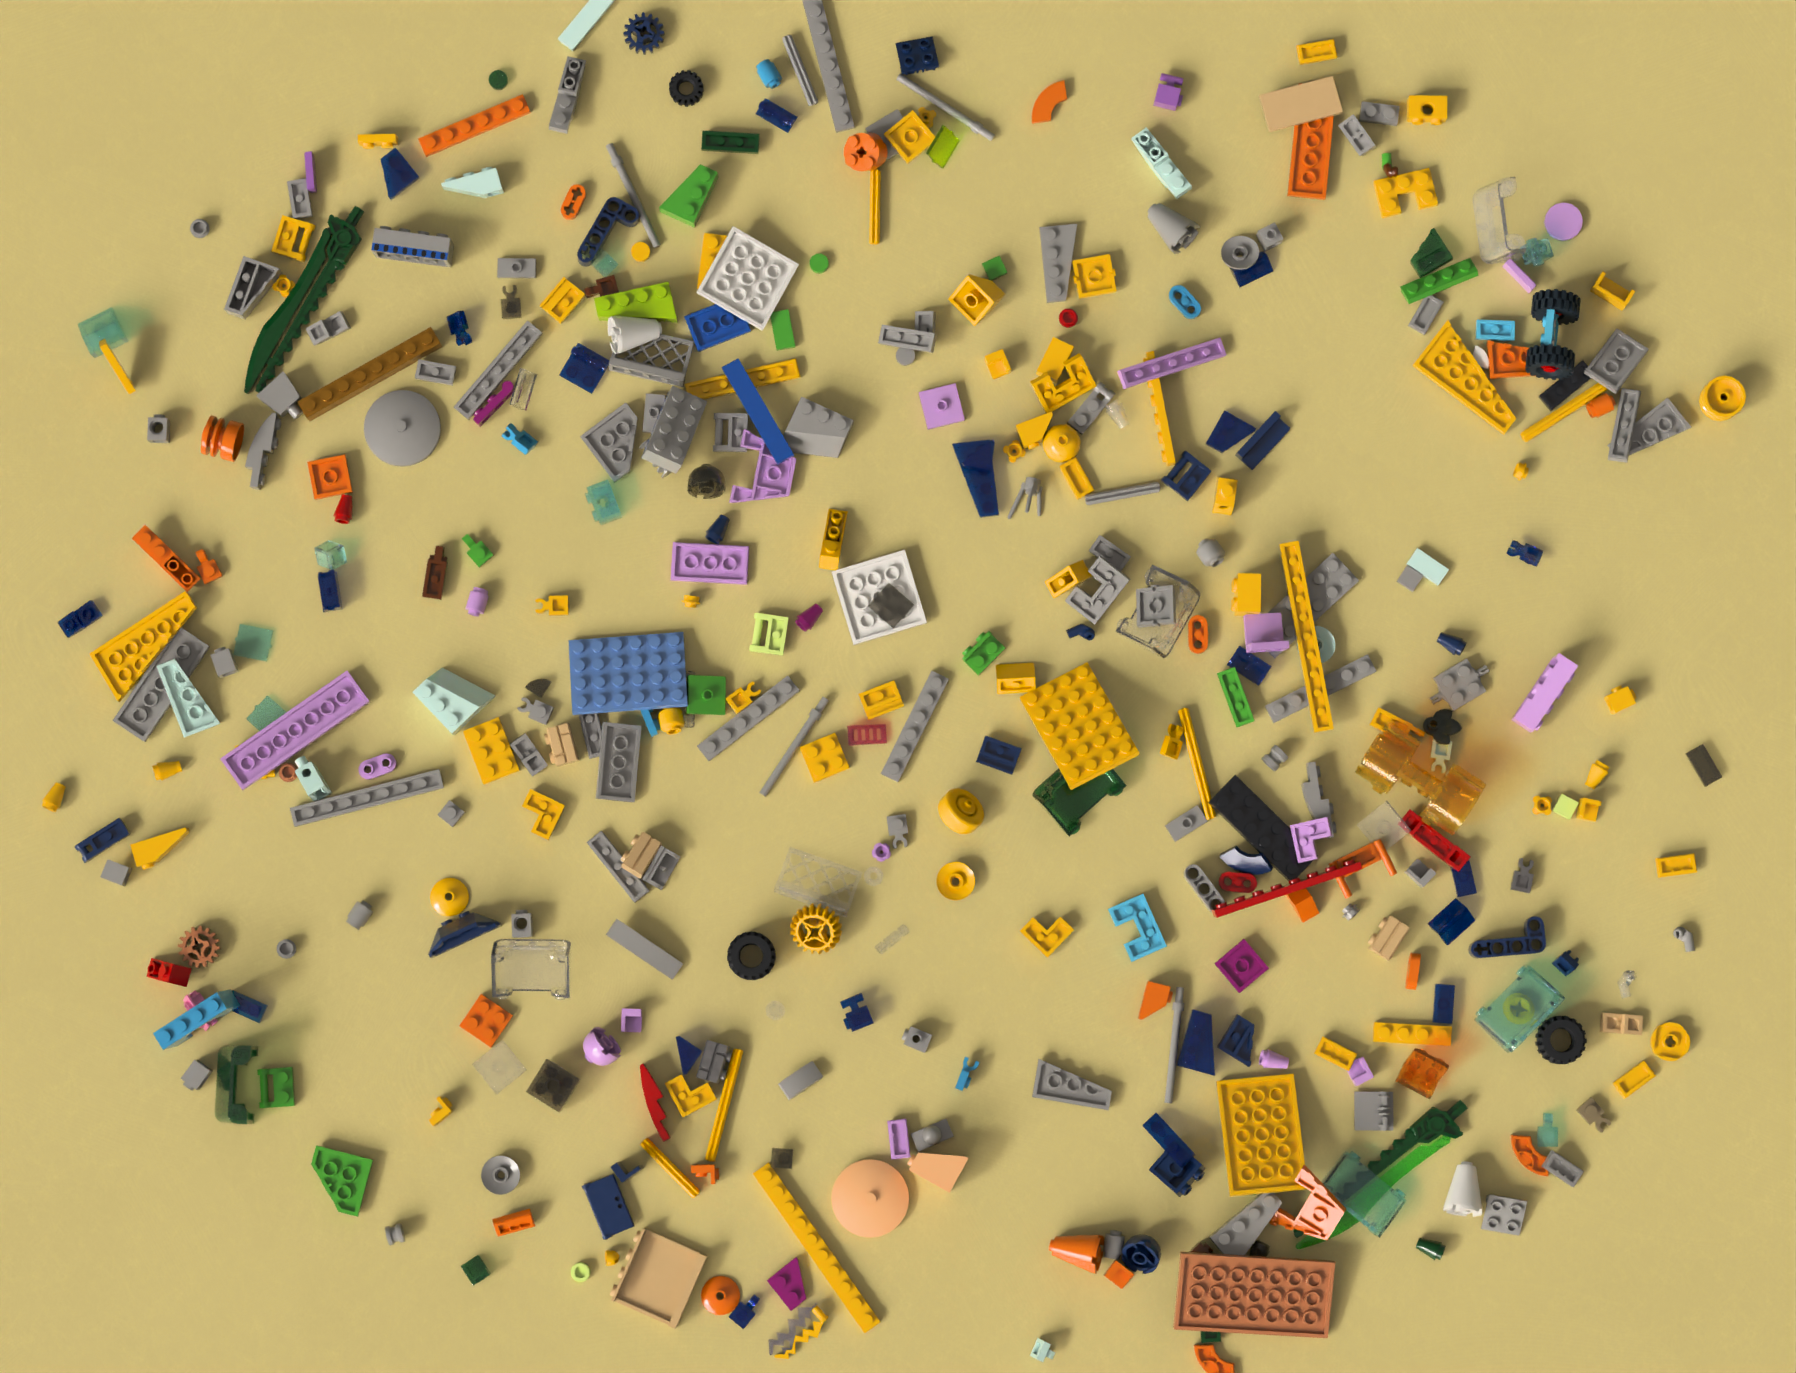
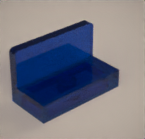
M1455 898L1428 925L1440 936L1446 945H1449L1475 919L1468 908Z

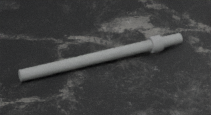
M901 73L898 75L896 80L970 127L971 131L977 135L981 134L992 141L995 134L985 129L983 124L973 121Z
M613 143L606 145L612 158L610 161L613 167L617 169L634 207L638 210L639 218L653 247L657 248L661 244L627 175L622 157L618 155Z
M822 697L815 709L812 708L808 720L759 793L766 797L815 721H818L822 716L821 712L829 702L828 699Z
M1176 987L1175 1002H1173L1172 1006L1174 1015L1164 1103H1172L1181 1013L1184 1011L1183 987Z

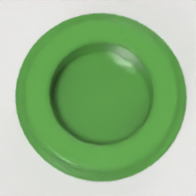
M815 254L811 257L810 268L813 272L821 274L828 269L829 262L825 255Z

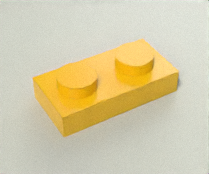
M359 134L358 143L364 149H373L374 146L393 148V145H398V137L396 134Z

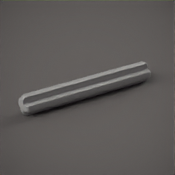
M792 35L784 36L782 41L809 106H813L818 103V99Z
M1158 482L1087 494L1085 495V502L1087 505L1157 493L1160 491V485Z

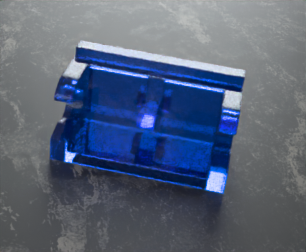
M334 569L325 573L319 572L318 581L323 612L342 610L337 572Z
M1241 646L1237 648L1227 664L1230 668L1235 667L1239 674L1258 686L1272 667L1252 653H1246V650Z

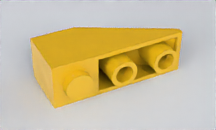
M828 510L819 568L838 570L848 511Z

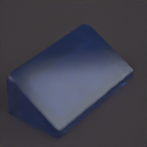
M1264 251L1259 253L1258 260L1253 266L1243 270L1230 268L1239 288L1273 272L1269 258Z

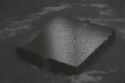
M888 583L880 593H877V597L868 607L894 628L902 618L906 617L905 615L914 604Z

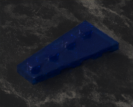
M990 440L952 444L979 517L999 516Z

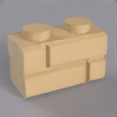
M565 723L547 728V733L544 734L546 744L551 745L552 752H549L551 763H555L557 767L578 762L579 757L570 724Z
M642 832L640 836L635 835L630 843L633 845L631 851L626 850L621 858V861H623L621 867L640 879L662 845L661 842L645 832Z
M1391 915L1381 920L1378 925L1381 928L1378 934L1373 933L1368 941L1370 944L1368 949L1387 961L1391 959L1410 929Z

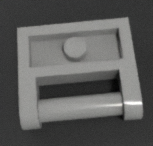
M714 413L715 445H713V452H747V448L740 447L743 430H748V414ZM723 420H729L728 445H722Z

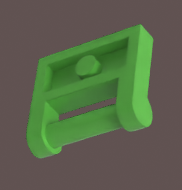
M293 1067L257 1070L258 1075H260L261 1091L259 1108L295 1106ZM273 1074L274 1102H269L267 1075Z

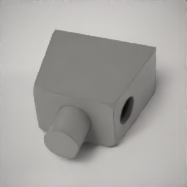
M284 372L279 374L256 395L281 417L289 413L294 419H297L303 414V411L297 405V401L302 398Z

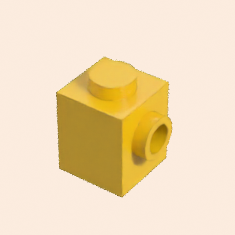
M1621 685L1611 689L1612 694L1604 697L1612 715L1636 704V695L1632 689L1629 690L1628 686L1624 688Z

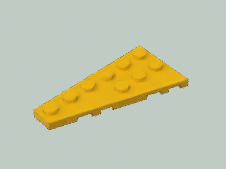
M188 592L181 593L90 653L117 701L120 702L197 609Z

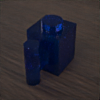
M862 993L840 1001L843 1009L848 1006L851 1007L852 1011L845 1014L846 1018L843 1021L847 1030L851 1029L852 1032L874 1024L867 1005L859 1008L857 1004L864 1000Z

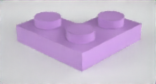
M1329 817L1290 825L1298 863L1318 859L1314 840L1333 836Z

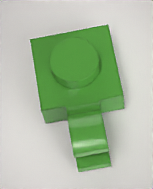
M468 534L462 538L470 548L467 554L479 568L494 556L482 541L476 544Z

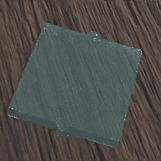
M240 624L238 635L235 638L236 645L233 655L267 662L269 648L272 647L273 630Z
M267 695L259 705L255 706V710L247 717V720L261 731L284 715L286 711Z

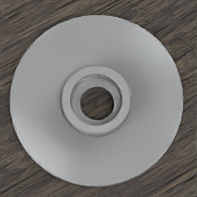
M1235 236L1223 244L1221 257L1228 267L1243 270L1256 263L1259 257V248L1251 238Z
M495 1156L484 1164L481 1179L485 1188L490 1192L499 1195L507 1194L518 1185L520 1170L513 1159L507 1156ZM500 1171H503L505 1173V1177L503 1179H500L498 1177V1173Z

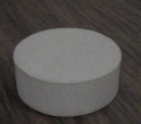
M905 348L897 350L896 360L899 364L908 366L913 363L915 359L914 350Z

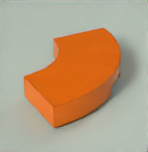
M1064 80L1051 84L1038 96L1032 111V124L1051 121V113L1054 107L1060 102L1067 100Z
M1511 1135L1512 1149L1519 1162L1533 1173L1548 1176L1549 1171L1541 1167L1547 1156L1541 1155L1535 1150L1531 1136Z
M1214 1344L1194 1345L1197 1360L1207 1373H1235L1234 1363L1221 1359L1215 1352Z

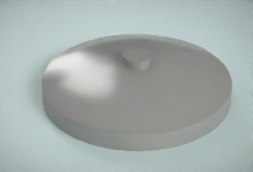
M397 390L384 394L372 404L365 417L364 435L369 448L380 460L390 465L404 467L422 462L435 450L440 439L441 423L436 409L428 399L413 391Z

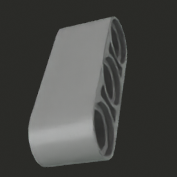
M1192 864L1185 868V880L1211 913L1213 909L1211 901L1213 899L1219 900L1220 903L1225 902L1198 865ZM1190 868L1197 870V878L1192 879L1188 876ZM1201 884L1209 886L1208 894H1202L1199 891Z

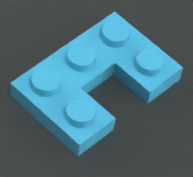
M1144 894L1108 909L1115 927L1133 919L1141 937L1123 944L1131 962L1167 947Z

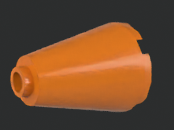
M1056 1236L1054 1240L1051 1239L1049 1251H1052V1255L1097 1274L1096 1271H1099L1103 1257L1100 1245H1104V1236Z

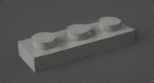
M882 325L878 343L933 353L937 334Z

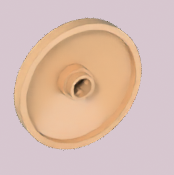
M861 1160L845 1168L836 1179L832 1190V1207L840 1224L851 1233L861 1237H879L891 1232L902 1222L908 1209L909 1192L904 1178L893 1166L880 1160Z

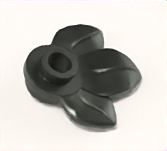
M1448 709L1437 711L1433 717L1427 718L1423 723L1424 731L1428 735L1433 736L1437 743L1449 745V735L1458 733L1462 727L1458 721L1451 719L1452 711Z

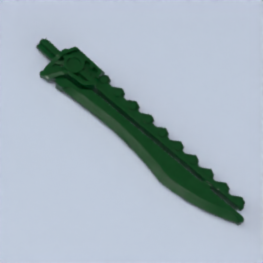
M355 206L346 221L334 217L332 214L329 216V227L323 230L322 236L298 282L278 310L265 323L257 338L245 380L244 392L246 394L252 391L266 364L268 367L256 385L255 391L260 393L266 387V380H271L275 377V366H281L284 363V352L293 350L292 339H298L301 336V325L310 323L309 312H315L319 309L318 298L327 296V284L336 282V270L341 271L345 268L344 265L347 264L360 244L362 238L357 233L355 226L364 214V211L359 207ZM327 247V253L329 258L328 262L326 263L324 269L322 270L320 276L318 277L316 283L314 284L312 290L310 291L308 297L306 298L304 304L302 305L300 311L298 312L296 318L294 319L292 325L290 326L276 353L274 354L273 358H271L274 350L276 349L278 343L280 342L282 336L284 335L286 329L288 328L290 322L292 321L294 315L296 314L298 308L300 307L302 301L304 300L306 294L308 293L310 287L312 286L314 280L316 279L318 273L324 265L327 259L325 249Z

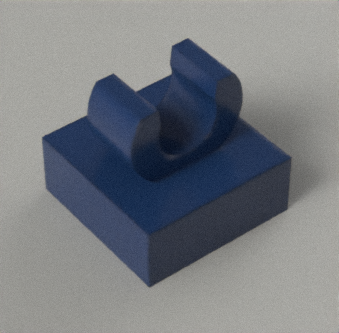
M1570 950L1563 952L1552 963L1565 976H1568L1579 965L1577 963L1579 958L1573 959L1569 955L1571 953Z

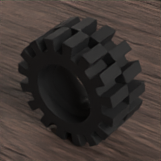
M681 70V73H675V76H672L671 82H669L671 98L680 106L685 105V107H688L690 104L693 106L703 96L704 88L701 78L697 76V73H692L691 70H687V72ZM690 82L694 87L693 92L689 95L681 94L679 91L680 84Z

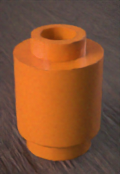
M1605 393L1590 400L1586 404V409L1591 418H1598L1613 411L1616 403L1612 395L1608 396Z

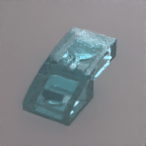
M592 238L590 239L592 243L597 244ZM589 247L587 254H582L584 259L586 257L589 258V251L591 250ZM601 248L591 266L603 277H607L619 264Z

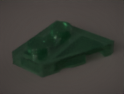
M1435 228L1431 229L1426 240L1423 241L1417 253L1410 260V264L1419 278L1453 260V256Z

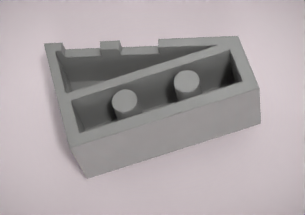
M243 256L224 310L230 315L246 320L283 272L280 268Z

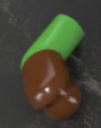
M1383 153L1382 169L1389 178L1398 176V167H1392L1391 153Z

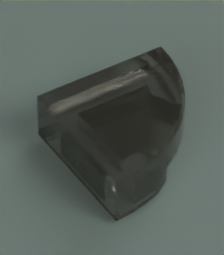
M537 679L529 682L525 689L542 698L551 681Z

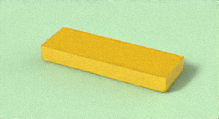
M104 338L99 341L102 352L128 394L135 392L132 381L106 339Z

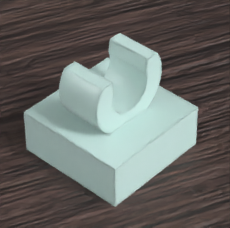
M1037 1338L1030 1356L1043 1362L1045 1357L1053 1360L1056 1352L1049 1349L1050 1343Z

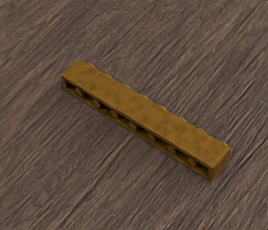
M429 327L297 402L306 418L312 421L412 365L418 359L420 360L442 348V345L433 329Z

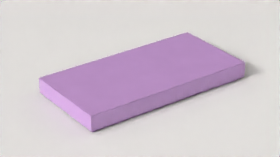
M673 542L671 581L747 585L749 546Z

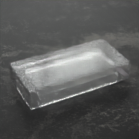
M523 368L519 369L509 405L527 411L537 374Z

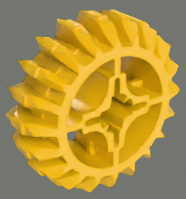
M812 903L810 907L805 905L802 910L798 909L793 916L790 924L792 928L790 935H794L793 941H799L798 947L804 946V952L810 949L811 954H813L817 950L820 955L823 950L826 953L829 952L830 948L833 949L836 943L839 942L842 930H840L842 923H839V916L834 917V910L828 911V906L823 909L821 908V903L817 907ZM802 923L805 924V928L807 929L806 934L802 929ZM826 923L830 928L831 935L827 933V930L825 928Z

